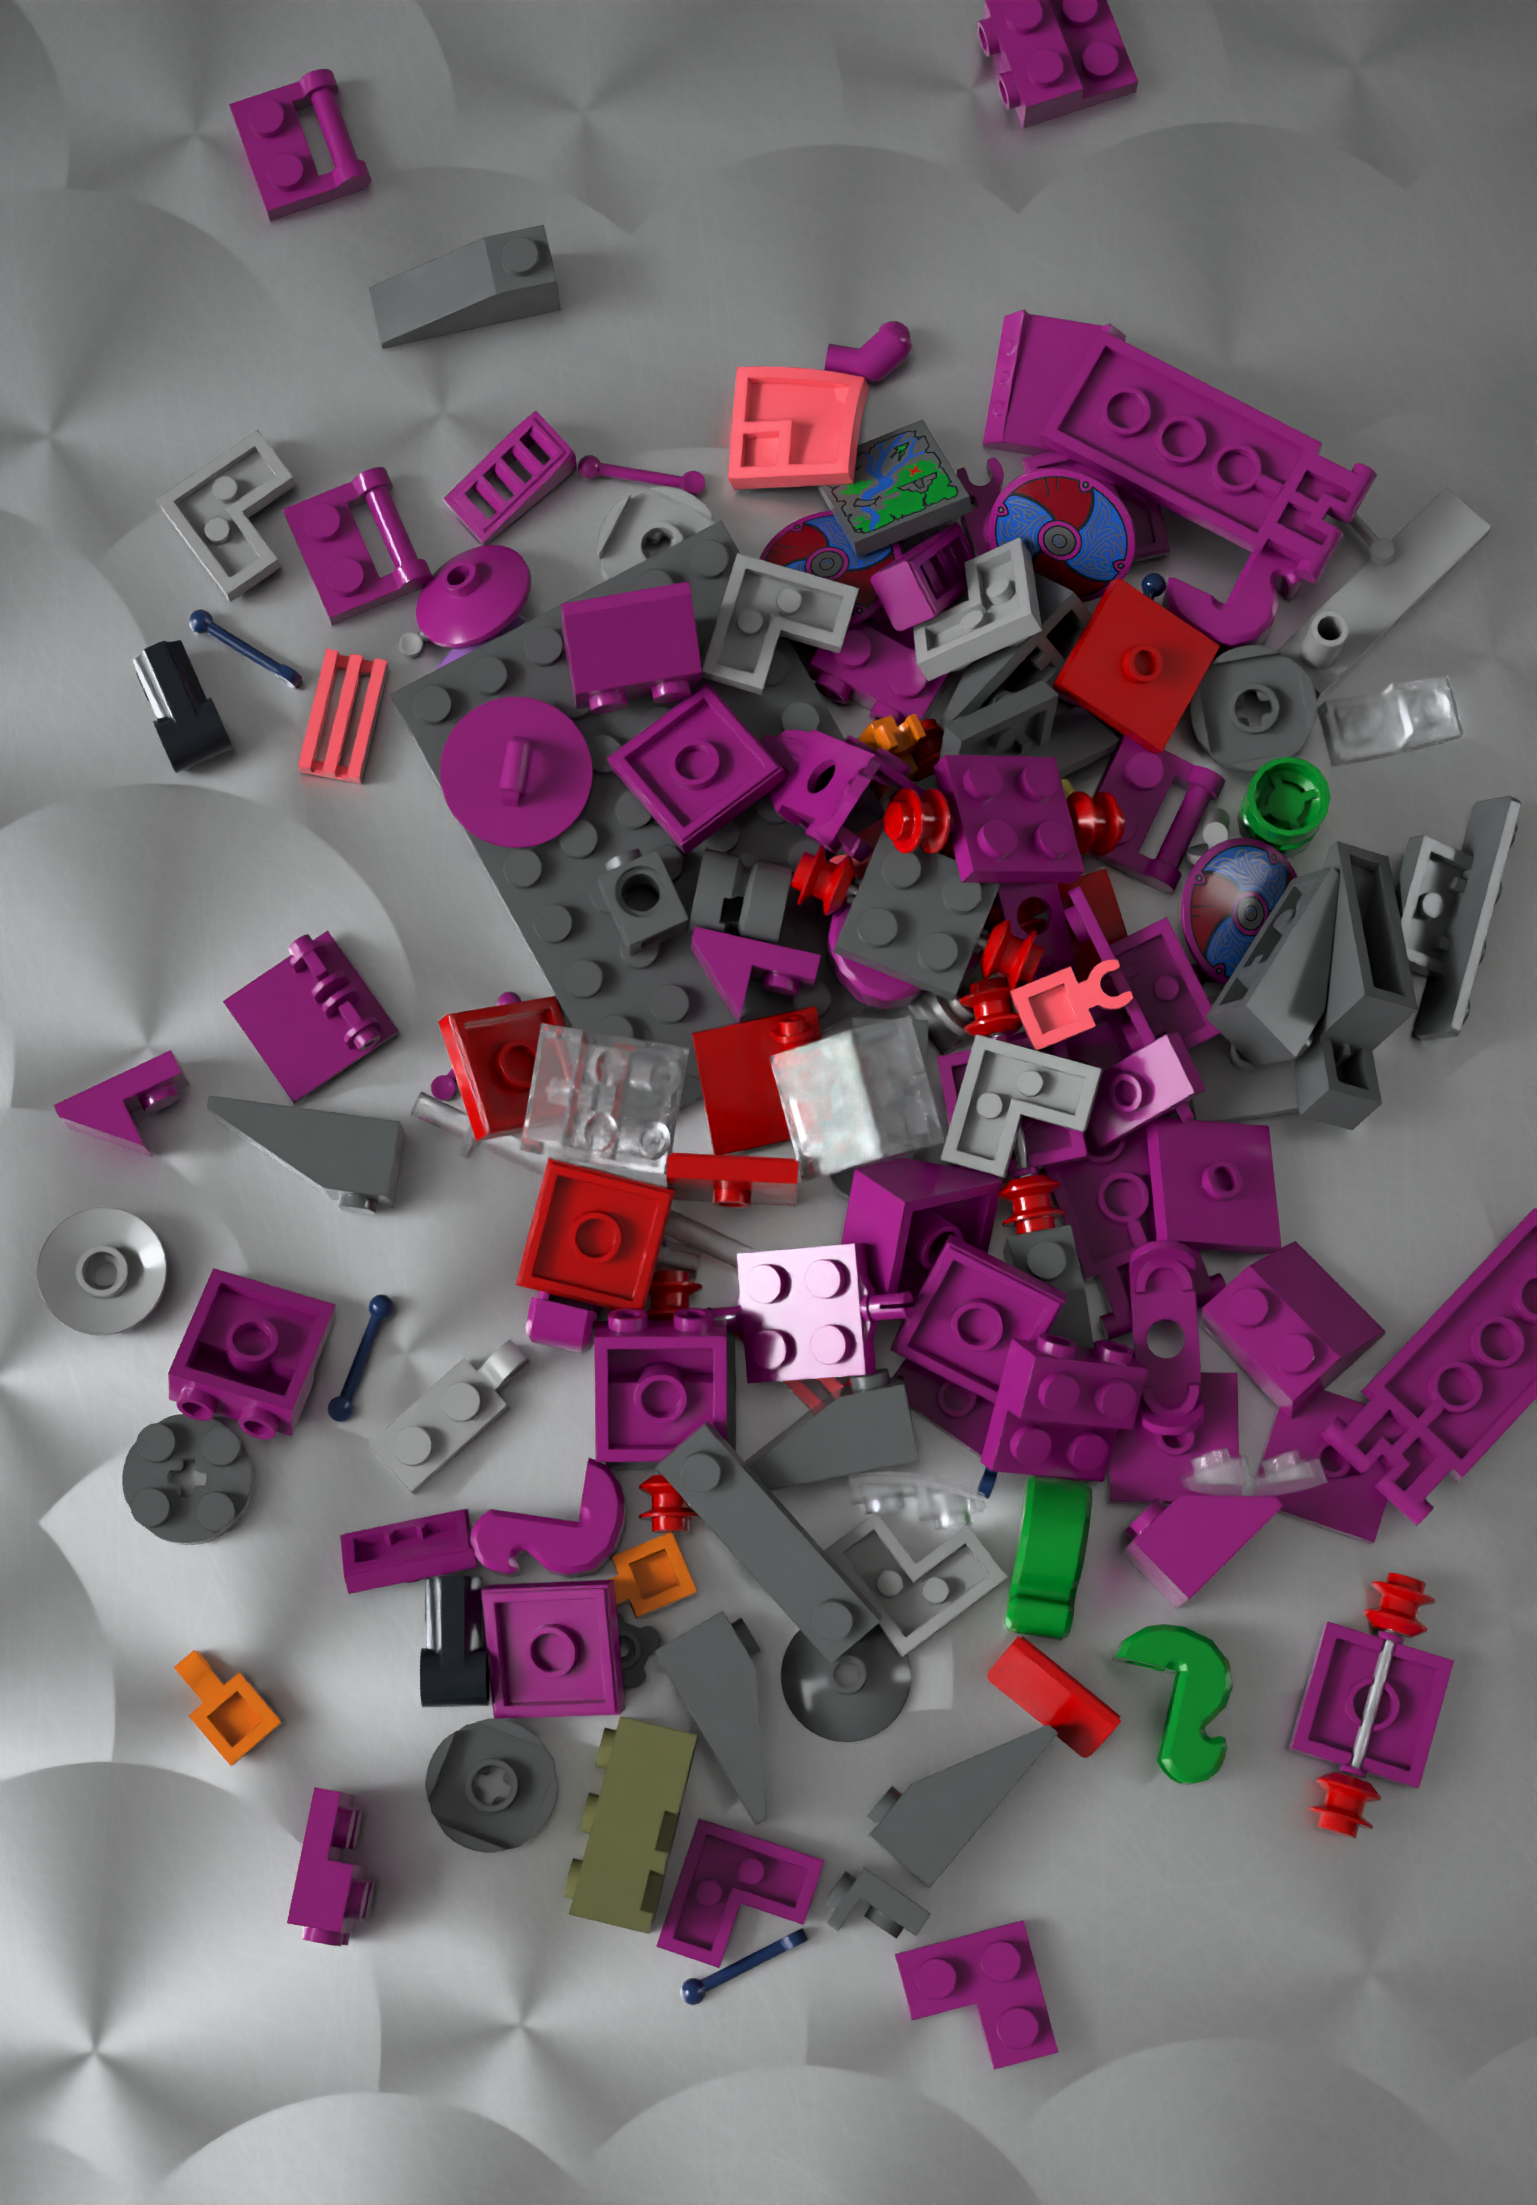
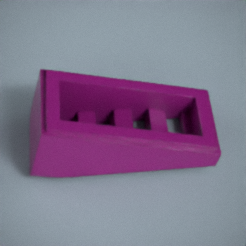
M534 411L516 426L443 498L444 503L479 542L485 546L577 470L575 453L537 411ZM534 444H537L550 458L544 466L529 451ZM515 460L532 476L526 484L509 467ZM496 476L514 494L508 501L489 483ZM477 492L496 511L489 520L469 499Z
M957 522L944 527L884 566L871 577V584L894 629L903 631L935 617L968 590L964 562L975 558V555Z

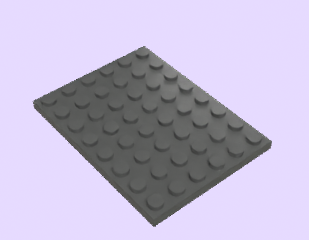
M721 520L564 603L689 581L702 669L737 553L740 554ZM561 605L404 686L391 693L390 696L441 791L440 762L445 743L457 723L481 704L504 697H528L541 700L566 714L582 733L591 755L592 785L588 800L581 814L562 834L548 842L533 847L507 848L485 842L471 834L461 824L460 826L632 1137L703 1099L692 1033L737 1023L691 951L694 931L689 930V923L705 848L740 855L746 867H752L759 859L793 866L791 885L804 851L816 855L820 845L805 835L806 830L801 824L797 827L781 818L773 806L769 793H767L685 855L611 769L607 760L610 755L685 699L668 703H656L653 700V696L628 700V707L606 714H593L590 707L576 709L563 641ZM779 637L762 695L701 678V687L708 683L759 742L764 735L778 736L786 730L795 729L812 732L814 729L845 741L791 642L787 638ZM699 688L690 689L691 694H693ZM835 765L830 766L820 775L815 784L814 793L820 792L829 784L835 772ZM870 783L842 824V826L855 835L885 816V810ZM844 846L841 847L837 854L825 849V859L828 861L835 856L848 854L842 851ZM633 849H640L644 856L657 850L689 918L688 931L629 956L598 888V875L607 872L605 864L622 853ZM855 877L853 878L852 883H851V884H853V885H854V882H855V880H856ZM634 884L626 889L622 899L630 909L644 912L652 909L657 904L659 896L649 885ZM789 886L777 945L821 955L813 989L800 988L799 994L796 996L779 994L762 988V979L750 976L740 1022L816 1006L820 1032L823 1034L873 1006L859 1002L838 981L829 963L826 946L832 916L835 912L828 916L824 915L823 900L810 896L801 905L797 904L801 891ZM736 897L737 899L744 900V897ZM731 929L727 933L740 937L738 930Z

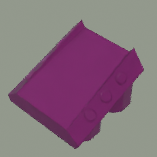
M1025 309L1004 316L983 445L988 449L1031 456L1055 451L1040 443V434L1100 330H1103L1124 342L1126 335L1110 323L1101 326L1029 314Z

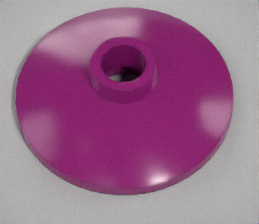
M485 545L464 551L444 563L432 575L433 579L423 587L416 607L417 623L423 634L438 646L464 648L484 642L506 628L524 607L531 589L530 569L522 556L509 547Z

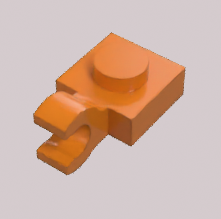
M915 713L909 715L899 726H897L892 715L870 722L858 740L876 752L879 748H882L909 765L911 771L906 778L911 780L919 771L911 753L926 740L927 736ZM872 779L869 782L879 801L888 799L893 793L898 792V790Z
M672 1531L611 1557L617 1576L607 1580H614L616 1607L629 1601L636 1619L697 1593Z
M193 1650L174 1666L178 1674L203 1702L188 1716L230 1766L235 1765L283 1723L281 1718L242 1672H238L225 1684L198 1650Z

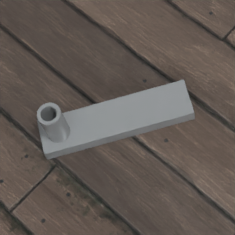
M1446 486L1391 539L1395 545V557L1390 564L1380 566L1369 560L1277 651L1290 657L1296 665H1299L1308 674L1318 701L1488 536L1492 527L1452 489Z

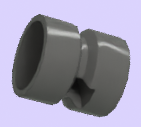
M705 848L690 917L689 930L694 931L695 927H700L727 934L733 929L738 930L740 937L777 945L793 866L759 859L752 867H746L740 855ZM736 897H744V900L737 899Z

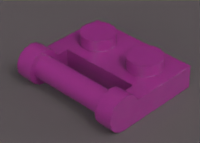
M329 69L311 71L298 82L229 104L270 221L357 193L368 187L372 179L366 163L358 159L335 97L339 88L333 72ZM311 106L314 107L335 166L332 172L320 176L296 111Z
M384 467L366 470L357 475L351 482L283 509L287 523L332 626L418 591L433 579L427 562L424 559H418L389 493L393 488V484ZM364 504H368L396 568L393 573L381 578L377 573L350 511Z
M1124 734L1121 735L1117 749L1113 752L1093 796L1098 792H1108L1114 796L1124 813V833L1111 853L1097 855L1091 849L1087 852L1090 853V856L1158 891L1174 893L1182 876L1178 870L1180 863L1210 800L1218 799L1225 785V779L1218 773L1202 766L1193 765L1165 749L1157 754L1149 752ZM1171 783H1174L1188 791L1156 858L1151 859L1139 853Z

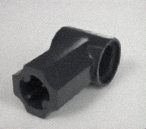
M181 640L156 643L145 648L138 657L132 660L144 694L157 720L153 721L175 773L234 749L212 698H206Z
M455 1575L426 1578V1648H422L420 1654V1697L422 1707L489 1705L490 1674L487 1646L483 1644L482 1576Z

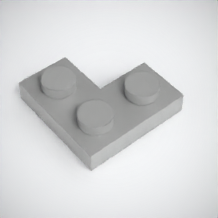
M258 429L156 498L163 513L229 602L281 568L277 557L248 518L296 486L292 474Z
M1021 537L964 562L969 600L913 626L917 665L928 681L949 672L960 671L975 660L1002 648L1016 646L1025 641L1029 636L1042 631L1032 557Z
M737 553L702 668L701 678L762 695L780 636L840 654L859 588Z
M976 1034L941 1160L1005 1178L1023 1116L1086 1133L1103 1070Z
M876 1511L824 1550L882 1615L881 1621L877 1625L901 1657H904L1008 1578L969 1525L918 1563H915Z

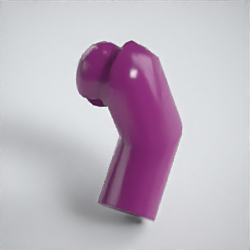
M889 321L884 323L879 328V331L861 348L829 344L824 370L865 377L866 381H881L907 359L912 348L910 332L903 323Z

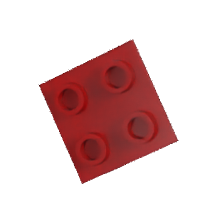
M816 1006L692 1033L713 1155L729 1154L794 1138H799L801 1145H815L825 1141L824 1132L830 1127L829 1124L835 1113Z

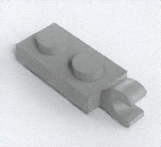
M510 1339L497 1349L478 1371L464 1357L372 1440L368 1446L412 1494H415L509 1408L497 1392L525 1369L530 1362Z

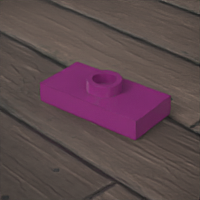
M1179 1032L1164 1035L1103 1071L1088 1122L1089 1131L1098 1148L1114 1144L1206 1091Z
M905 1359L893 1377L903 1375L910 1409L981 1458L995 1403Z
M468 1509L340 1535L343 1572L348 1594L404 1582H417L428 1577L478 1567L477 1559L470 1543L472 1523Z

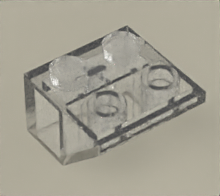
M911 1016L852 1029L769 1057L796 1160L799 1161L798 1167L802 1182L855 1170L858 1167L923 1153L945 1142Z
M541 1023L520 1151L571 1161L666 1175L667 1155H671L689 1048Z

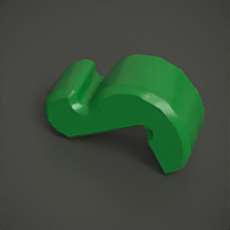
M1031 1475L1027 1478L1023 1493L1021 1528L1004 1615V1625L1009 1632L1059 1641L1069 1636L1091 1519L1092 1488L1086 1481Z
M1167 1624L1146 1626L1121 1641L1111 1660L1175 1675L1157 1763L1162 1771L1178 1784L1191 1785L1209 1780L1223 1765L1228 1748L1224 1737L1211 1738L1207 1736L1205 1728L1227 1706L1233 1687L1229 1661L1213 1640L1186 1627Z

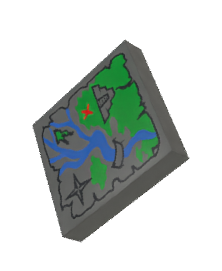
M923 419L858 445L854 484L817 486L857 558L972 512L970 497Z

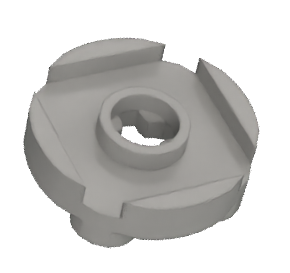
M666 486L650 488L648 493H641L631 498L630 494L619 500L607 513L598 535V550L604 581L650 558V553L643 548L647 541L657 544L661 537L664 536L671 539V547L713 525V516L707 506L686 491Z

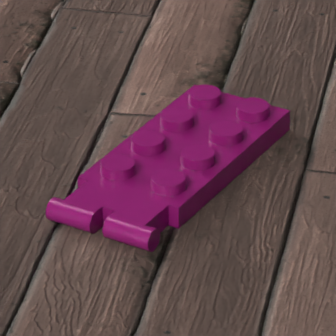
M1100 330L1040 434V443L1260 557L1267 546L1298 562L1295 573L1311 583H1317L1343 537V533L1338 528L1324 521L1326 516L1329 515L1344 523H1351L1377 477L1376 472L1364 464L1355 463L1352 470L1349 471L1318 455L1322 446L1320 441L1103 330Z
M1099 1007L1090 1009L1089 1011L1096 1027L1066 1040L1070 1060L1101 1068L1103 1071L1134 1054L1120 1026L1124 1024L1119 1010L1107 1011ZM1026 1031L1011 1035L1013 1041L1028 1038ZM1146 1125L1114 1144L1102 1148L1097 1147L1087 1126L1085 1137L1090 1159L1041 1169L1043 1175L1060 1182L1061 1186L1053 1191L1051 1196L1055 1207L1066 1211V1215L1060 1217L1063 1226L1071 1225L1084 1282L1096 1278L1110 1312L1099 1316L1100 1324L1107 1340L1132 1332L1129 1279L1131 1255L1139 1247L1157 1241ZM1191 1249L1194 1253L1197 1308L1205 1306L1224 1289L1226 1283L1221 1273L1209 1276L1199 1250Z
M1536 1208L1531 1210L1360 1391L1370 1401L1348 1424L1337 1416L1320 1434L1361 1474L1366 1472L1378 1459L1388 1471L1377 1481L1374 1487L1415 1526L1421 1523L1434 1509V1506L1425 1498L1448 1474L1455 1482L1463 1478L1537 1398Z

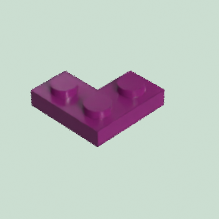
M698 1818L656 1947L720 1968L740 1904L804 1925L824 1860Z
M1023 1920L894 1954L911 2020L976 2004L991 2065L994 2070L1058 2053Z

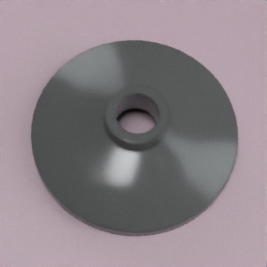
M876 1625L830 1664L805 1634L799 1630L790 1641L782 1661L781 1686L783 1695L795 1718L812 1733L838 1742L861 1741L885 1730L902 1711L911 1687V1667L908 1654L901 1657L880 1627ZM849 1662L857 1667L859 1680L854 1686L842 1687L835 1681L834 1669L840 1663Z

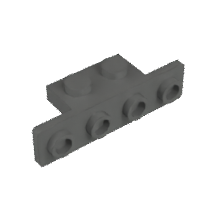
M1041 680L1018 692L1008 693L999 701L972 714L962 715L946 725L939 760L944 755L1055 757L1060 777L1062 778L1115 752L1118 745V737L1088 710L1080 706H1075L1055 716L1059 694ZM935 774L914 783L924 791L931 788L939 790ZM897 792L890 796L889 803L893 801Z
M1510 795L1475 803L1462 851L1426 835L1409 838L1395 893L1410 970L1428 977L1413 1030V1035L1423 1040L1457 1037L1461 1032L1462 1025L1468 1018L1470 1012L1469 998L1477 968L1486 952L1485 938L1491 915L1502 892L1501 878L1508 851L1514 843L1518 831L1516 821L1521 801Z

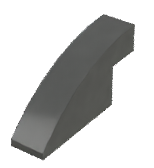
M1336 841L1329 848L1323 869L1332 866L1340 874L1325 1011L1311 1032L1313 1034L1311 1045L1300 1057L1295 1059V1080L1301 1117L1353 1130L1382 1104L1373 1050L1418 1010L1389 857Z

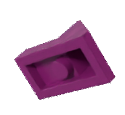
M700 927L694 928L691 943L692 953L737 1023L740 1022L750 976L762 979L761 987L768 991L796 996L799 994L800 988L813 989L821 955Z
M170 1050L53 1106L58 1117L69 1129L148 1156H153L133 1112L143 1108L145 1113H152L173 1104L180 1098L178 1091L190 1086V1083L180 1062Z

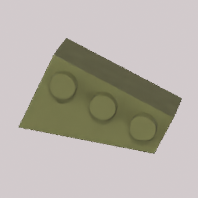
M621 1716L616 1730L604 1729L596 1767L604 1768L606 1772L600 1795L589 1793L585 1804L580 1832L589 1834L583 1860L573 1858L564 1891V1898L572 1899L569 1915L647 1934L652 1932L698 1735Z

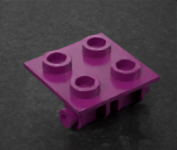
M328 930L312 940L309 934L296 939L288 947L292 955L223 1001L294 1104L399 1033L396 1026Z

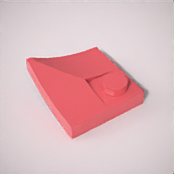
M737 367L728 480L733 489L854 484L860 427L869 393V385L865 377L808 368Z

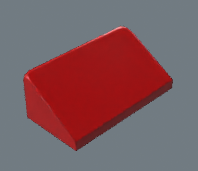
M1024 1636L1015 1638L988 1672L987 1678L993 1685L1043 1726L1049 1724L1058 1732L1057 1737L1081 1757L1087 1758L1091 1756L1121 1722L1119 1719L1121 1716Z

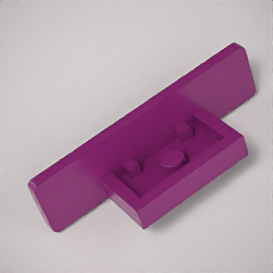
M1080 886L1068 891L1074 906L1063 912L1079 944L1081 945L1092 940L1102 962L1112 959L1119 962L1120 968L1101 978L1100 986L1103 992L1111 997L1119 996L1128 991L1132 993L1133 999L1125 1006L1131 1020L1120 1026L1133 1053L1170 1033L1179 1032L1187 1050L1222 1034L1206 1018L1212 1006L1167 917L1109 945ZM1187 1101L1164 1114L1167 1117L1177 1112L1182 1123L1195 1118Z

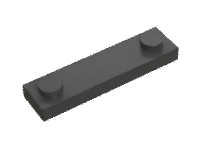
M708 1420L658 1462L656 1468L830 1664L880 1623L882 1615Z

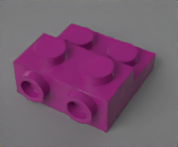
M985 0L983 20L977 21L979 40L987 57L995 55L1001 70V74L997 75L1001 99L1007 110L1016 109L1022 128L1136 92L1138 79L1107 0Z
M883 607L864 621L848 627L840 654L818 648L810 661L809 676L812 680L816 681L814 684L816 689L825 697L840 704H846L850 700L870 711L869 717L872 721L892 715L897 726L902 724L909 715L915 713L919 721L928 719L955 673L949 672L928 681L917 665L913 626L903 631L894 629Z
M213 1268L168 1372L169 1400L177 1402L176 1406L179 1411L195 1420L209 1421L213 1418L214 1414L239 1420V1427L245 1433L255 1438L272 1439L275 1437L276 1432L293 1436L314 1384L315 1366L335 1320L336 1304Z
M622 1308L610 1311L608 1313V1321H595L596 1462H659L706 1420L727 1441L726 1320H713V1312L703 1308L677 1310L674 1312V1320H647V1312L644 1310Z
M1040 1334L1038 1342L1012 1339L980 1462L994 1472L1104 1482L1118 1429L1133 1430L1148 1368L1133 1358V1349L1113 1341L1097 1340L1094 1348L1078 1346L1076 1342L1054 1334Z
M314 1787L287 1920L288 1924L304 1926L302 1940L340 1947L341 1945L348 1946L350 1933L354 1932L356 1921H367L369 1917L375 1881L365 1880L366 1865L341 1861L344 1849H355L360 1831L362 1810L352 1808L355 1795Z

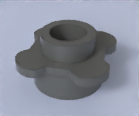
M617 1613L620 1644H625L629 1648L628 1654L623 1657L621 1656L624 1686L636 1688L646 1679L644 1666L647 1663L649 1654L658 1649L660 1638L653 1627L644 1626L638 1628L626 1623L623 1616Z

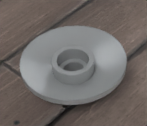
M97 1207L80 1211L61 1222L51 1232L42 1247L37 1266L40 1294L51 1313L59 1321L75 1331L96 1336H107L127 1331L147 1318L162 1297L167 1280V1261L163 1246L154 1231L143 1220L130 1212L109 1207ZM105 1264L114 1265L117 1269L115 1281L108 1286L98 1285L95 1280L98 1268Z

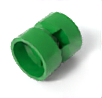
M1294 757L1276 758L1261 766L1251 779L1240 804L1237 821L1242 838H1252L1265 842L1277 849L1285 858L1294 857L1304 851L1312 842L1320 825L1323 823L1328 813L1331 799L1328 782L1320 770L1308 761Z

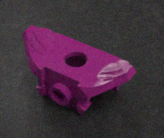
M795 729L786 730L778 736L764 735L760 741L784 769L786 776L783 782L768 792L777 814L797 827L801 824L806 830L805 835L819 845L823 844L825 849L835 854L844 846L842 851L859 862L868 858L873 848L863 839L842 826L871 779L898 791L903 788H911L917 792L919 797L924 792V790L906 778L911 771L909 765L882 748H879L877 752L850 735L847 736L845 741H841L814 729L812 732ZM835 765V772L829 784L820 792L814 793L815 784L820 775L827 768Z

